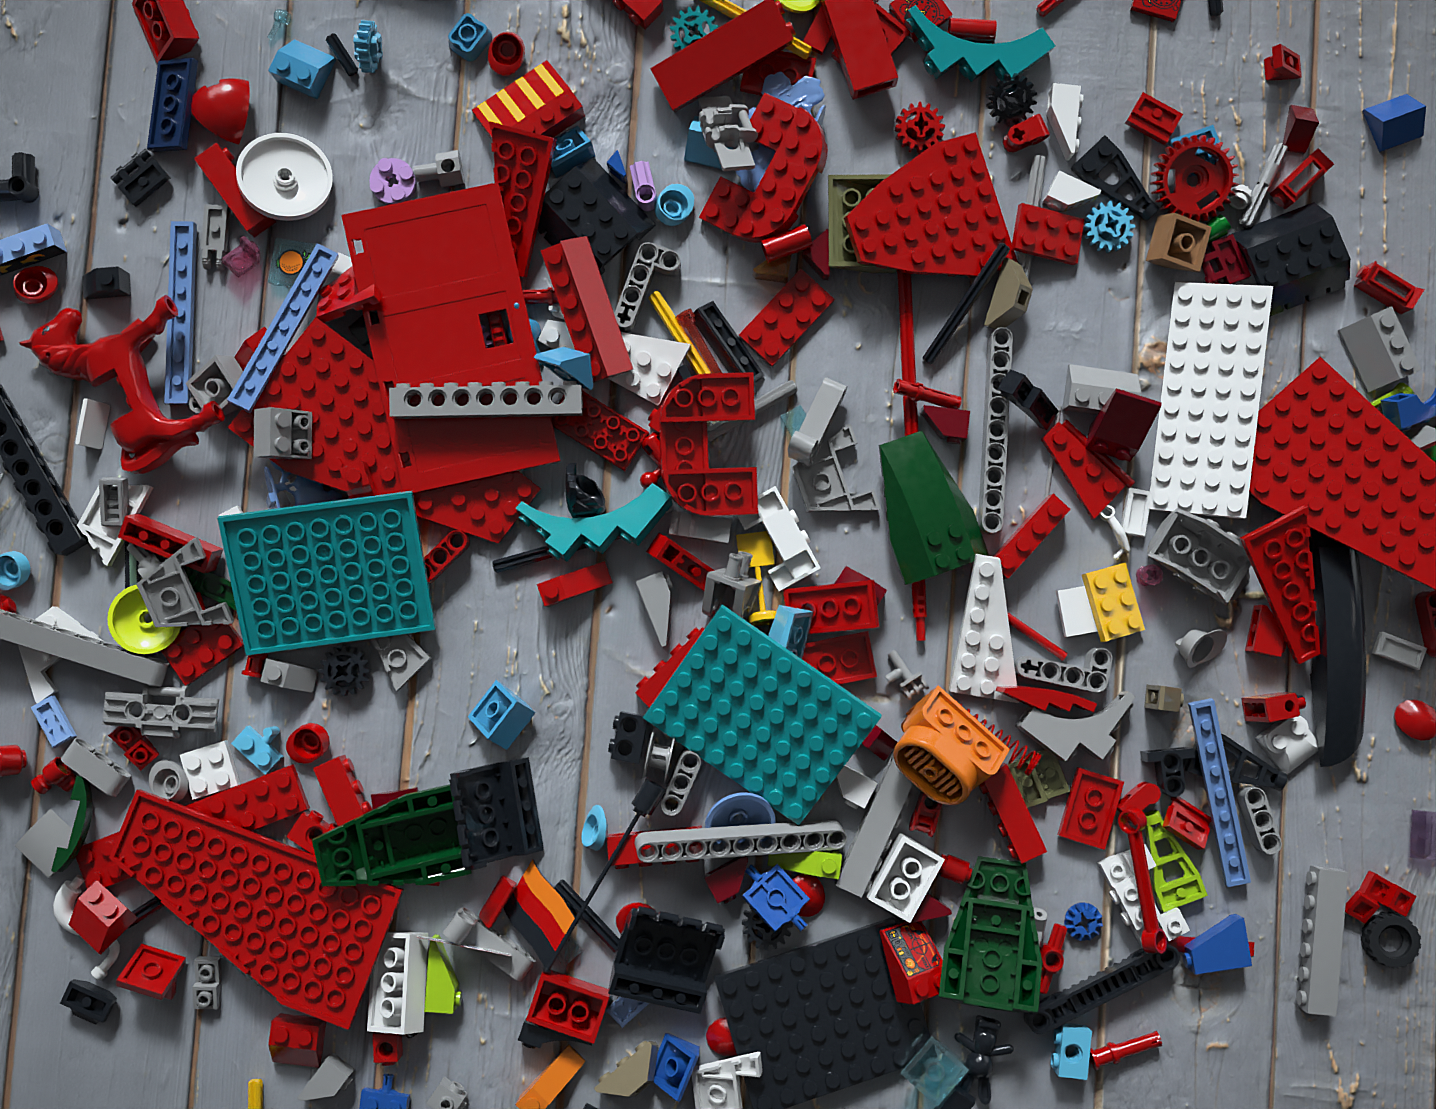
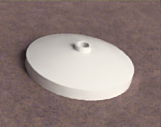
M272 133L261 136L244 148L237 161L236 178L241 195L253 209L267 217L285 221L300 220L319 211L330 196L332 190L330 163L315 144L303 137L289 133Z

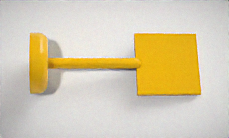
M767 531L736 535L738 552L743 551L753 555L749 568L755 567L756 579L762 581L760 566L775 565L771 538ZM761 583L758 591L760 612L752 613L748 617V622L753 626L772 624L777 612L766 611L763 584Z

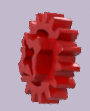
M921 102L918 103L917 107H914L911 103L909 104L908 111L903 108L900 113L901 116H897L896 123L898 124L895 125L894 131L899 133L896 136V140H903L902 148L906 145L910 146L909 152L916 148L918 154H920L922 148L926 150L931 145L939 142L938 140H942L944 134L941 131H944L945 124L940 123L944 117L943 115H936L938 108L933 111L930 110V103L926 107H922ZM915 115V117L912 120H908V122H906L908 118ZM918 121H919V126H920V128L922 129L921 135H920L919 127L917 126ZM931 134H933L931 138L925 140L926 136H931Z

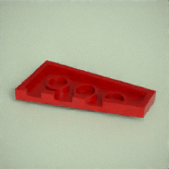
M1057 422L1041 438L1055 463L1059 465L1065 474L1064 477L1067 482L1072 485L1077 493L1076 496L1084 504L1091 519H1095L1126 486L1060 422Z

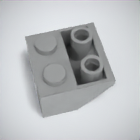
M274 407L254 409V457L312 459V412Z

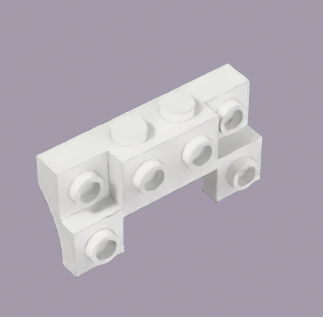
M776 486L758 496V514L737 515L745 531L762 522L782 558L783 563L768 570L778 591L821 569L808 546V543L811 541L805 530H799L796 524L799 522L797 515L793 509L791 511L788 510Z
M1144 844L1148 869L1150 870L1156 864L1146 844ZM1129 849L1109 856L1097 863L1112 890L1109 892L1111 899L1115 905L1119 904L1122 910L1120 916L1126 926L1130 925L1141 948H1143L1141 937L1145 928L1131 851ZM1155 905L1159 929L1165 932L1168 941L1190 931L1177 907L1160 914Z

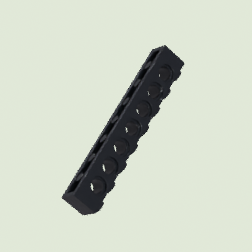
M0 384V456L4 461L2 465L12 475L16 490L25 498V506L29 512L34 514L38 529L46 535L50 550L57 555L68 556L88 544V538L78 528L79 520L5 389ZM6 426L7 430L6 433L3 435L2 430ZM15 446H18V451L14 455L13 450ZM29 465V472L25 475V467ZM40 485V492L36 494V487ZM51 504L52 511L50 514H47V507ZM62 524V525H63V531H62V533L59 535V533H58V528H59V526Z

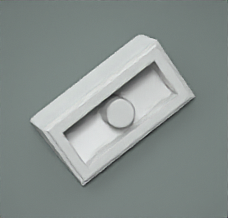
M84 398L75 441L77 445L94 449L103 448L110 405Z

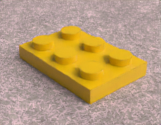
M1126 562L1082 574L1101 642L1145 630Z

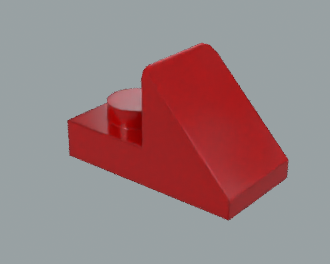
M1282 44L1273 46L1272 56L1264 59L1265 79L1273 81L1302 78L1300 55Z

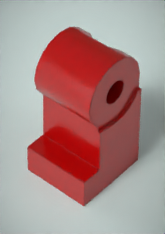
M1146 781L1141 782L1119 800L1117 810L1120 813L1130 808L1144 810L1149 804L1158 802L1161 791L1155 784ZM1128 813V823L1136 826L1138 824L1136 817Z

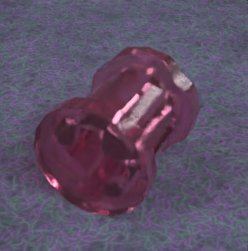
M1155 564L1141 566L1136 572V580L1143 586L1156 585L1162 581L1163 571ZM1147 571H1151L1150 576L1152 577V579H1147L1149 576L1146 573Z

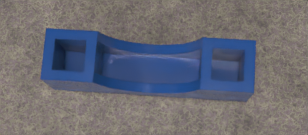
M1436 388L1432 396L1423 403L1417 395L1398 393L1380 400L1383 415L1400 431L1409 430L1411 425L1416 423L1429 422L1430 418L1436 416Z

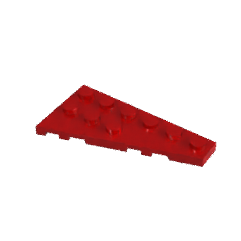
M1304 505L1240 537L1291 655L1297 664H1301L1321 654L1319 629L1315 619L1317 606L1313 596V589H1315L1312 552L1309 549V537H1311L1310 528L1307 525L1309 511L1308 506Z

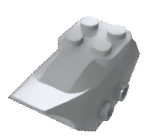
M1175 509L1161 523L1151 539L1147 550L1148 556L1174 572L1173 576L1182 582L1188 581L1194 585L1192 588L1202 595L1208 594L1225 606L1229 600H1237L1250 579L1249 568L1251 566L1246 551L1239 541L1240 538L1231 532H1224L1219 528L1220 525L1211 519L1206 520L1181 509Z

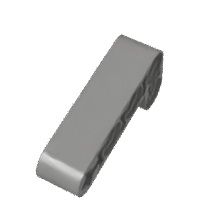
M649 242L640 245L614 313L620 331L629 332L634 329L655 272L666 276H675L679 273L681 262L677 252ZM650 251L655 256L650 260H646L643 258L644 253ZM668 259L676 261V265L671 268L666 267L664 263ZM638 273H645L647 275L643 281L635 280V276ZM630 294L639 296V299L634 303L627 301V297ZM626 308H627V309L629 310V312H628L629 321H625L624 324H622L620 318H622V319L625 318L626 313H627V311H626Z
M827 377L823 380L799 432L795 431L788 445L789 458L808 466L812 465L846 394V385Z
M1105 648L1090 649L1085 656L1083 668L1031 656H1020L1014 660L1015 673L1018 676L1090 692H1101L1106 689L1112 665V655ZM1098 652L1103 655V662L1100 665L1096 664L1094 660ZM1026 663L1030 666H1036L1035 671L1024 670V668H1021V664ZM1047 665H1050L1053 669V674L1049 678L1043 673ZM1070 670H1073L1076 674V679L1072 683L1067 680V673ZM1093 675H1096L1099 679V683L1095 688L1090 685V678Z
M461 907L443 931L446 938L455 944L460 945L464 942L467 945L511 954V956L474 949L517 981L522 982L536 963L535 958L494 927L487 928L480 917L467 908Z

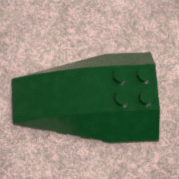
M923 431L879 445L881 473L884 478L885 487L883 491L887 506L886 520L889 524L888 538L904 585L921 581L974 562L975 554L989 555L972 507Z
M450 784L405 794L312 839L322 886H356V884H368V886H378V884H393V886L404 884L427 885L472 874L471 870L465 871L460 851L462 846L459 844L458 821L455 820L454 796L452 797Z
M978 856L944 946L939 997L963 1005L1007 1012L1038 1013L1042 958L1026 862L1021 864L1019 861Z

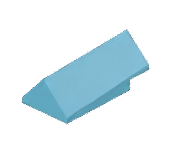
M779 605L768 636L802 659L813 611Z

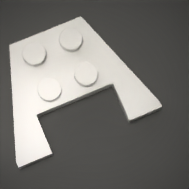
M51 607L35 619L103 641L98 635L80 625L81 623L58 607ZM18 644L35 702L39 703L58 692V689L45 671L62 658Z
M761 1052L695 1066L692 1072L695 1108L743 1109L739 1075L761 1076L763 1072Z

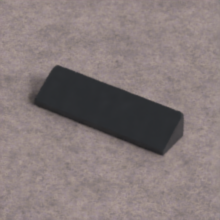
M714 301L694 311L691 315L692 321L728 373L753 372L754 383L765 376Z

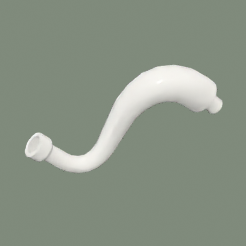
M77 875L72 881H65L56 894L53 903V913L57 922L65 930L78 936L80 935L68 924L74 911L75 901L82 892L80 886L85 881L81 875ZM117 939L109 946L110 951L100 965L95 966L91 971V974L98 980H103L107 976V971L118 958L120 945Z

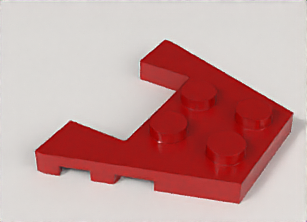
M351 266L330 284L321 288L318 293L316 317L325 323L346 315L345 311L354 308L356 311L363 309L364 306L362 304L370 302L372 305L380 302V290L373 284L358 293L353 266Z

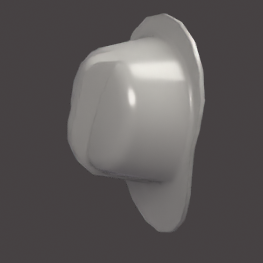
M1193 629L1177 640L1175 646L1179 649L1181 656L1186 659L1187 666L1192 668L1215 658L1224 648L1227 642V634L1221 629L1208 633Z

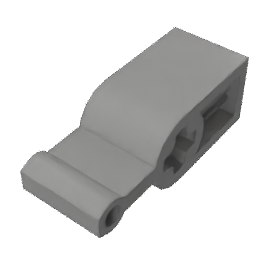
M672 511L669 534L728 544L732 520Z

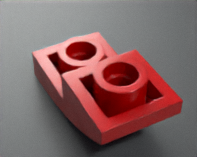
M118 726L108 735L125 751L124 756L140 771L159 755V752L149 739L141 735L139 728Z

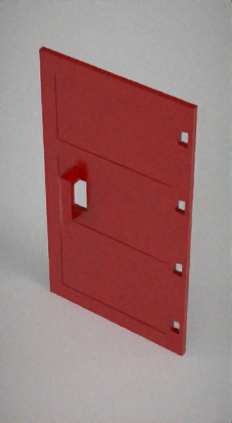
M491 183L341 215L358 293L373 284L380 290V302L372 305L370 302L362 304L364 306L362 311L402 491L417 493L561 461L551 416L393 419L390 417L389 397L385 382H393L394 388H396V384L400 383L411 384V387H420L421 383H433L434 387H444V383H458V387H468L470 382L482 383V386H491L492 382H505L506 386H515V382H530V386H535L543 381L539 362L534 358L537 352L499 183ZM361 240L364 252L356 254L354 241ZM515 303H518V304H519V308H518V309H516V308L514 307V304H515ZM501 310L507 311L514 343H507ZM370 311H377L379 324L372 326ZM486 314L488 317L494 347L487 349L479 315ZM510 393L505 397V404L513 405L517 401L516 394ZM538 393L531 394L528 402L532 405L538 404L541 400V395ZM442 394L434 398L435 406H441L445 402V396ZM467 394L460 395L457 400L458 405L465 406L469 402V396ZM485 394L481 398V403L485 406L490 405L493 401L491 394ZM414 395L410 399L412 407H416L421 403L420 395ZM409 452L412 466L404 468L401 453Z

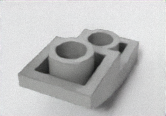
M198 956L194 960L196 983L192 987L194 1009H218L222 977L221 956Z

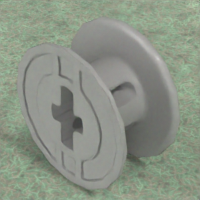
M652 732L643 778L646 776L648 767L666 771L664 782L666 783L675 737L672 739L671 747L653 744L655 732Z

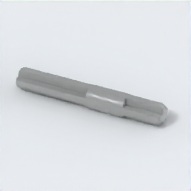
M1282 143L1274 145L1252 192L1253 199L1245 207L1239 219V225L1245 228L1253 225L1285 157L1288 147Z

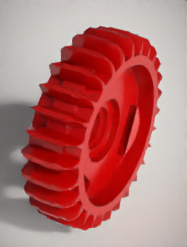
M1197 135L1191 136L1190 139L1184 137L1181 138V143L1174 141L1172 143L1173 148L1171 146L1166 147L1164 150L1167 155L1160 154L1158 156L1162 163L1157 162L1153 165L1159 169L1157 172L1151 173L1157 179L1150 182V185H1157V189L1151 192V194H1159L1155 203H1164L1160 210L1169 208L1167 214L1176 213L1199 222V219L1207 221L1208 215L1211 218L1217 216L1216 211H1224L1225 209L1222 204L1227 205L1231 203L1227 196H1234L1236 194L1231 191V187L1239 185L1233 182V178L1239 176V174L1233 173V169L1237 168L1238 165H1231L1230 163L1235 156H1226L1230 148L1221 150L1223 142H1218L1214 145L1215 138L1213 137L1209 138L1206 142V135L1200 136L1199 139ZM1197 150H1202L1211 155L1216 161L1215 164L1196 156ZM1172 169L1174 193H1170L1168 188V173ZM1190 173H1194L1198 177V183L1194 187L1187 183V177ZM1215 190L1217 194L1207 206L1200 209L1196 203Z

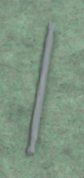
M1057 406L1059 412L1055 418V424L1060 422L1062 406ZM1051 455L1044 499L1049 496L1054 465V459Z

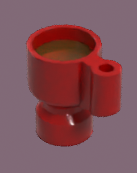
M56 757L44 766L43 774H39L31 780L32 787L40 794L48 792L52 788V784L61 787L66 792H70L74 787L76 776L73 774L72 769L61 761L60 757Z

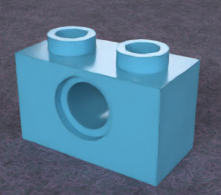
M1065 1023L1054 1029L1053 1043L1056 1045L1055 1053L1051 1054L1050 1063L1051 1068H1053L1058 1077L1087 1080L1092 1031L1086 1025ZM1069 1046H1075V1050L1072 1054H1065V1051Z

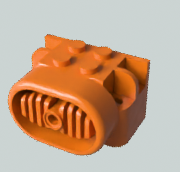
M937 685L906 712L907 717L901 723V729L904 734L896 744L893 756L901 773L929 798L941 804L957 805L964 802L973 789L998 771L1010 749Z

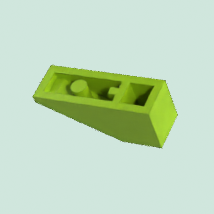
M835 850L769 854L767 866L774 867L778 864L785 870L839 879L842 854L840 851Z
M436 934L432 937L436 939H441L440 935ZM430 940L424 1012L453 1014L457 1006H461L462 1002L459 982L443 943Z

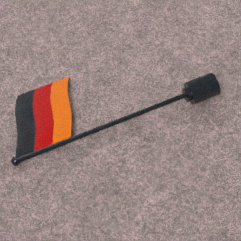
M646 778L631 804L635 806L633 811L636 812V815L576 917L562 895L542 875L534 859L530 862L504 906V911L512 925L527 940L544 965L543 972L545 974L552 972L550 970L639 817H646L647 814L652 815L665 794L666 789L654 781Z

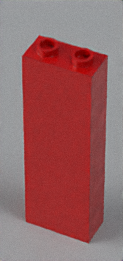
M764 0L650 68L674 113L794 43L793 36L796 35V32L790 21L786 23L782 15L785 11L779 0L776 2L774 0Z
M820 0L852 100L896 87L898 74L874 1Z

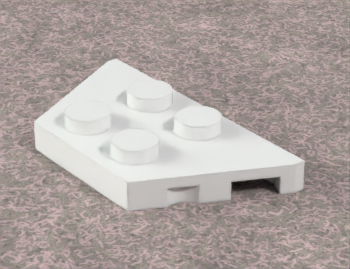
M110 485V489H118V485ZM129 485L127 515L140 514L154 487L149 485ZM98 486L77 526L82 534L87 536L92 548L100 554L103 559L102 562L107 566H112L125 540L118 538L122 526H101ZM110 495L109 499H118V495ZM109 505V508L119 509V505ZM108 514V518H119V514Z

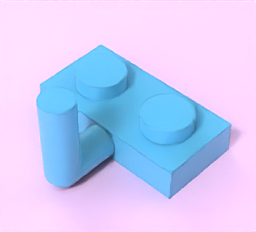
M250 725L246 726L231 743L265 775L269 774L284 757L270 744L280 732L277 726L265 728L263 730V737Z

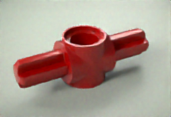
M1058 923L1053 925L1048 944L1044 943L1043 947L1040 948L1042 958L1040 993L1047 994L1053 974H1057L1064 965V950L1061 948L1067 933V927ZM1054 953L1055 960L1047 964L1046 957Z

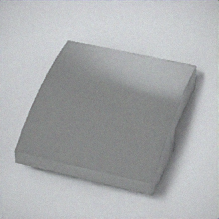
M50 809L24 834L15 847L48 878H51L56 873L52 872L51 869L57 847L68 848L72 829Z

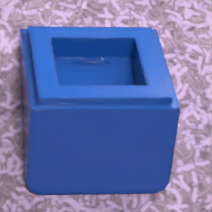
M617 150L607 161L608 171L622 183L626 184L628 182L627 175Z

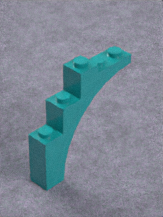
M916 5L910 8L904 17L907 29L910 32H914L922 50L928 52L923 60L924 67L928 74L933 75L935 79H938L958 64L961 74L971 82L992 67L995 69L994 72L997 78L1003 81L1004 74H1008L1010 78H1012L1014 73L1021 75L1047 56L1056 46L1043 27L1026 37L1011 42L986 44L963 40L941 30L928 20Z
M652 483L640 496L625 506L607 514L589 518L552 516L538 511L522 501L516 507V510L520 514L518 519L528 527L530 525L534 526L537 529L536 532L546 540L545 543L549 548L548 553L556 560L561 558L568 562L582 544L592 552L597 550L603 554L618 535L628 544L633 542L639 546L673 503L669 494Z

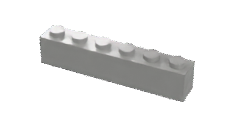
M893 753L842 862L839 879L834 880L836 886L861 898L864 892H869L873 882L870 878L874 871L877 872L883 860L880 858L883 849L887 850L892 841L890 834L893 827L897 828L902 819V815H900L902 807H907L912 796L909 792L913 783L898 769Z
M1310 865V870L1306 875L1308 894L1304 899L1306 918L1302 923L1304 942L1300 946L1302 966L1298 970L1300 990L1296 994L1298 1008L1308 1014L1337 1016L1348 872L1339 868Z

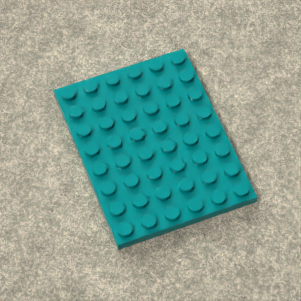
M412 491L223 515L217 518L246 655L436 629Z
M721 605L643 718L671 738L675 737V741L690 751L696 752L700 758L749 792L763 797L769 802L771 807L797 825H800L881 719L882 714L736 613Z

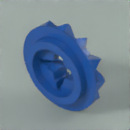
M1081 902L1074 904L1066 912L1064 919L1065 927H1067V932L1073 938L1079 941H1091L1092 938L1099 935L1103 927L1102 915L1095 906ZM1081 913L1086 919H1091L1087 923V930L1082 925H1077L1081 922Z

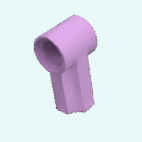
M635 162L629 167L637 204L643 211H651L654 209L657 194L649 162ZM649 194L652 198L644 201L641 199L642 196Z

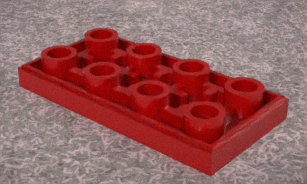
M583 390V416H551L554 428L624 472L642 446L643 440L649 435L647 430ZM563 395L562 399L558 404L563 403L565 395Z

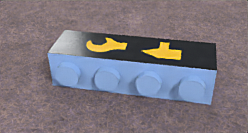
M47 223L1 239L0 276L67 253L60 231Z

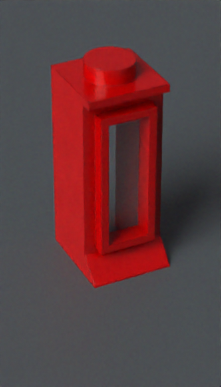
M1318 148L1269 194L1278 206L1286 210L1322 177L1334 163Z
M1377 261L1367 266H1362L1356 274L1358 279L1354 284V287L1387 307L1392 306L1394 311L1400 315L1412 310L1425 290L1413 286L1377 264Z

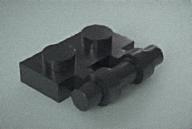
M146 148L139 154L136 152L131 156L133 159L123 167L120 165L116 169V173L110 177L116 185L122 180L125 181L118 188L135 207L171 179L154 158L146 163V160L152 156ZM138 167L141 168L132 176L130 175Z

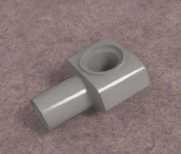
M458 150L436 154V163L414 166L417 182L439 179L442 188L465 184L461 157ZM447 166H455L451 172H445Z

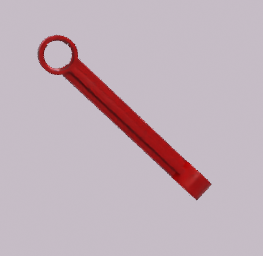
M1130 808L1120 813L1118 824L1121 830L1128 834L1145 928L1141 937L1142 947L1146 953L1162 954L1166 950L1167 939L1165 932L1159 929L1142 830L1147 825V818L1142 810ZM1128 813L1136 817L1138 822L1137 829L1129 825L1127 821Z

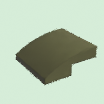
M1045 749L1036 752V754H1041V758L1029 776L1025 775V771L1033 754L1018 770L1017 766L1020 759L1013 761L1011 764L1008 763L1027 808L1046 802L1052 797L1070 792L1058 759Z

